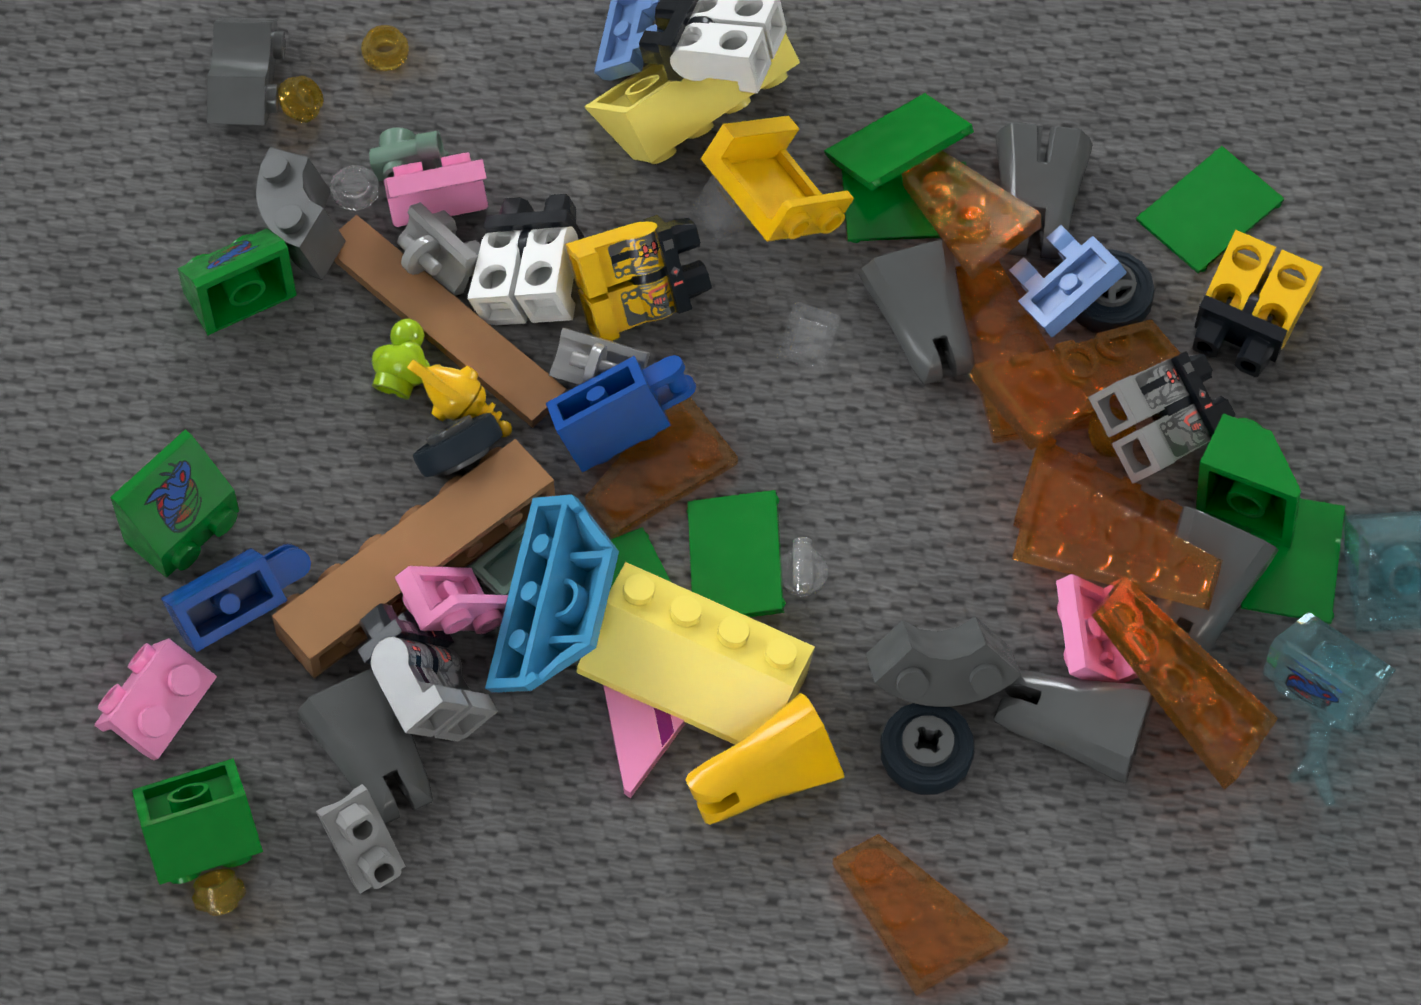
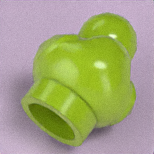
M408 318L399 320L391 329L390 339L392 344L382 345L373 352L371 362L376 375L372 387L387 394L394 393L397 397L408 400L413 388L423 383L422 378L407 368L413 359L425 367H430L421 348L424 342V330L417 321Z

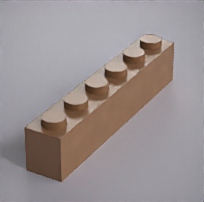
M516 439L503 448L496 447L490 450L481 459L476 468L463 477L456 476L450 479L432 500L423 506L416 505L410 508L401 517L399 524L383 535L376 534L363 543L356 555L342 565L338 563L326 569L319 577L318 582L304 593H296L287 598L288 601L279 605L276 613L272 615L276 636L313 678L317 677L368 639L359 621L374 607L381 603L391 605L397 616L407 610L403 602L402 591L395 576L408 566L465 568L527 520L532 498L555 496L554 479Z

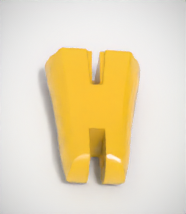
M799 693L775 716L747 738L691 771L686 777V782L693 798L697 801V806L704 822L711 825L768 801L842 779L845 775L823 722L806 695Z

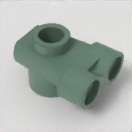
M399 127L390 128L382 132L379 137V147L371 148L369 152L370 165L378 182L394 177L393 167L422 162L423 171L442 167L441 158L449 156L448 151L444 149L439 131L415 135L412 131Z

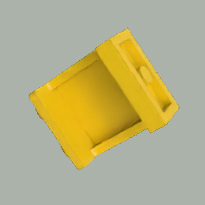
M790 116L723 124L701 157L703 163L767 242L787 238L796 239L801 236L818 233L828 234L843 223L845 219L844 213L854 200L849 191L822 194L787 152V147L799 131V127Z

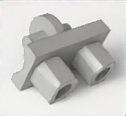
M421 202L411 205L407 212L409 215L408 224L397 240V244L405 251L401 260L402 267L412 275L426 271L454 296L464 293L469 277L474 274L481 244L476 240L463 243L455 235L457 231L455 220L445 210L432 214Z
M564 327L561 331L557 354L549 376L580 385L633 356L636 357L642 369H645L650 353Z
M363 784L353 789L344 799L316 811L351 882L359 893L364 892L370 887L379 889L401 875V869L406 866L368 789Z

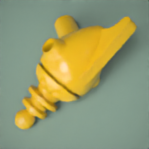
M414 359L407 366L409 370L422 378L424 388L433 403L432 415L443 422L446 419L457 421L468 415L474 418L482 414L491 413L501 428L502 437H507L511 434L512 425L508 421L500 420L502 412L494 411L496 404L491 402L488 405L485 402L486 391L477 379L479 373L467 365L461 370L443 367L439 364L425 367Z

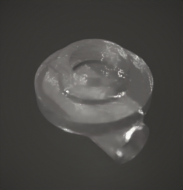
M807 537L795 538L792 541L793 549L781 557L783 589L795 596H810L816 594L824 587L828 577V566L823 556L813 550L812 539Z

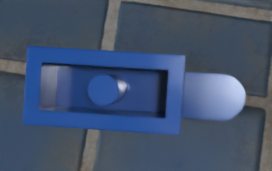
M633 356L546 402L556 432L582 473L598 464L609 461L613 456L641 441L651 439L658 432L671 426L665 410L686 400L696 390V383L689 375H684L685 364L679 356H668L645 369H642L636 357Z
M284 544L264 556L250 548L162 597L161 600L185 643L198 652L288 601L282 589L304 577L310 570L311 560L304 550L292 544Z

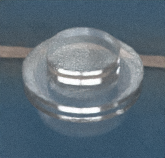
M354 165L342 168L333 176L330 183V191L333 200L340 207L347 210H361L370 206L376 200L379 193V184L376 175L370 169Z

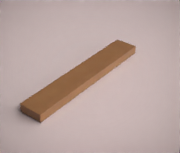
M355 215L339 229L346 242L334 262L399 317L417 321L424 330V337L460 368L468 365L479 373L477 379L481 385L532 428L549 413L546 402L567 392L563 385L552 376H549L546 371L428 273L423 271L415 275L409 274L401 265L403 253L358 215Z

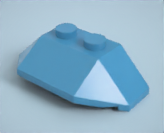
M572 494L532 498L485 689L491 693L532 691L594 650L597 646L619 551L579 499Z

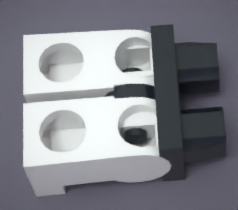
M659 0L655 8L654 18L658 30L665 31L645 30L639 41V48L644 63L664 65L668 80L682 82L683 78L691 81L713 78L737 81L740 91L758 94L770 68L771 59L775 57L787 26L780 0Z
M567 194L549 195L545 202L544 211L534 212L528 200L521 197L505 198L499 215H486L484 229L487 233L483 236L467 299L478 316L491 325L525 324L527 317L532 323L573 320L575 302L571 297L574 275L565 244L585 238L576 224V207Z

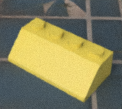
M786 33L774 59H771L770 68L760 89H769L779 85L788 77L786 72L800 63ZM648 64L642 68L641 72L631 75L584 107L633 160L658 164L672 157L677 151L675 147L686 139L698 138L708 133L714 127L713 121L723 114H732L745 108L751 102L750 96L755 93L740 91L737 81L706 78L702 81H691L683 78L682 82L671 81L667 79L664 65Z
M625 562L610 589L597 646L580 659L576 673L678 717L690 725L736 745L775 716L798 695L807 677L815 646Z

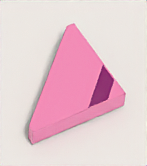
M603 685L624 794L631 798L684 727L685 722L678 717Z

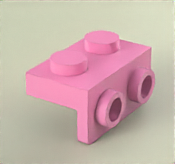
M467 152L442 157V167L423 171L422 162L393 167L394 177L384 179L392 224L395 227L406 226L409 220L407 213L409 207L420 202L432 214L445 210L450 216L487 209L488 202L483 182L486 179L483 159L471 161L470 153Z
M408 566L395 576L403 594L404 605L414 616L420 631H444L445 634H453L458 631H475L476 634H484L501 625L508 595L484 594L472 568Z
M1074 574L1057 580L1056 585L1059 599L1057 612L1062 622L1065 642L1064 660L1069 674L1081 680L1126 683L1146 674L1148 668L1135 583L1128 579H1123L1102 588Z
M169 638L152 646L146 643L138 650L128 664V668L133 671L122 687L119 684L114 685L101 700L98 709L103 713L94 725L103 732L111 729L152 760L159 759L217 678L214 673Z

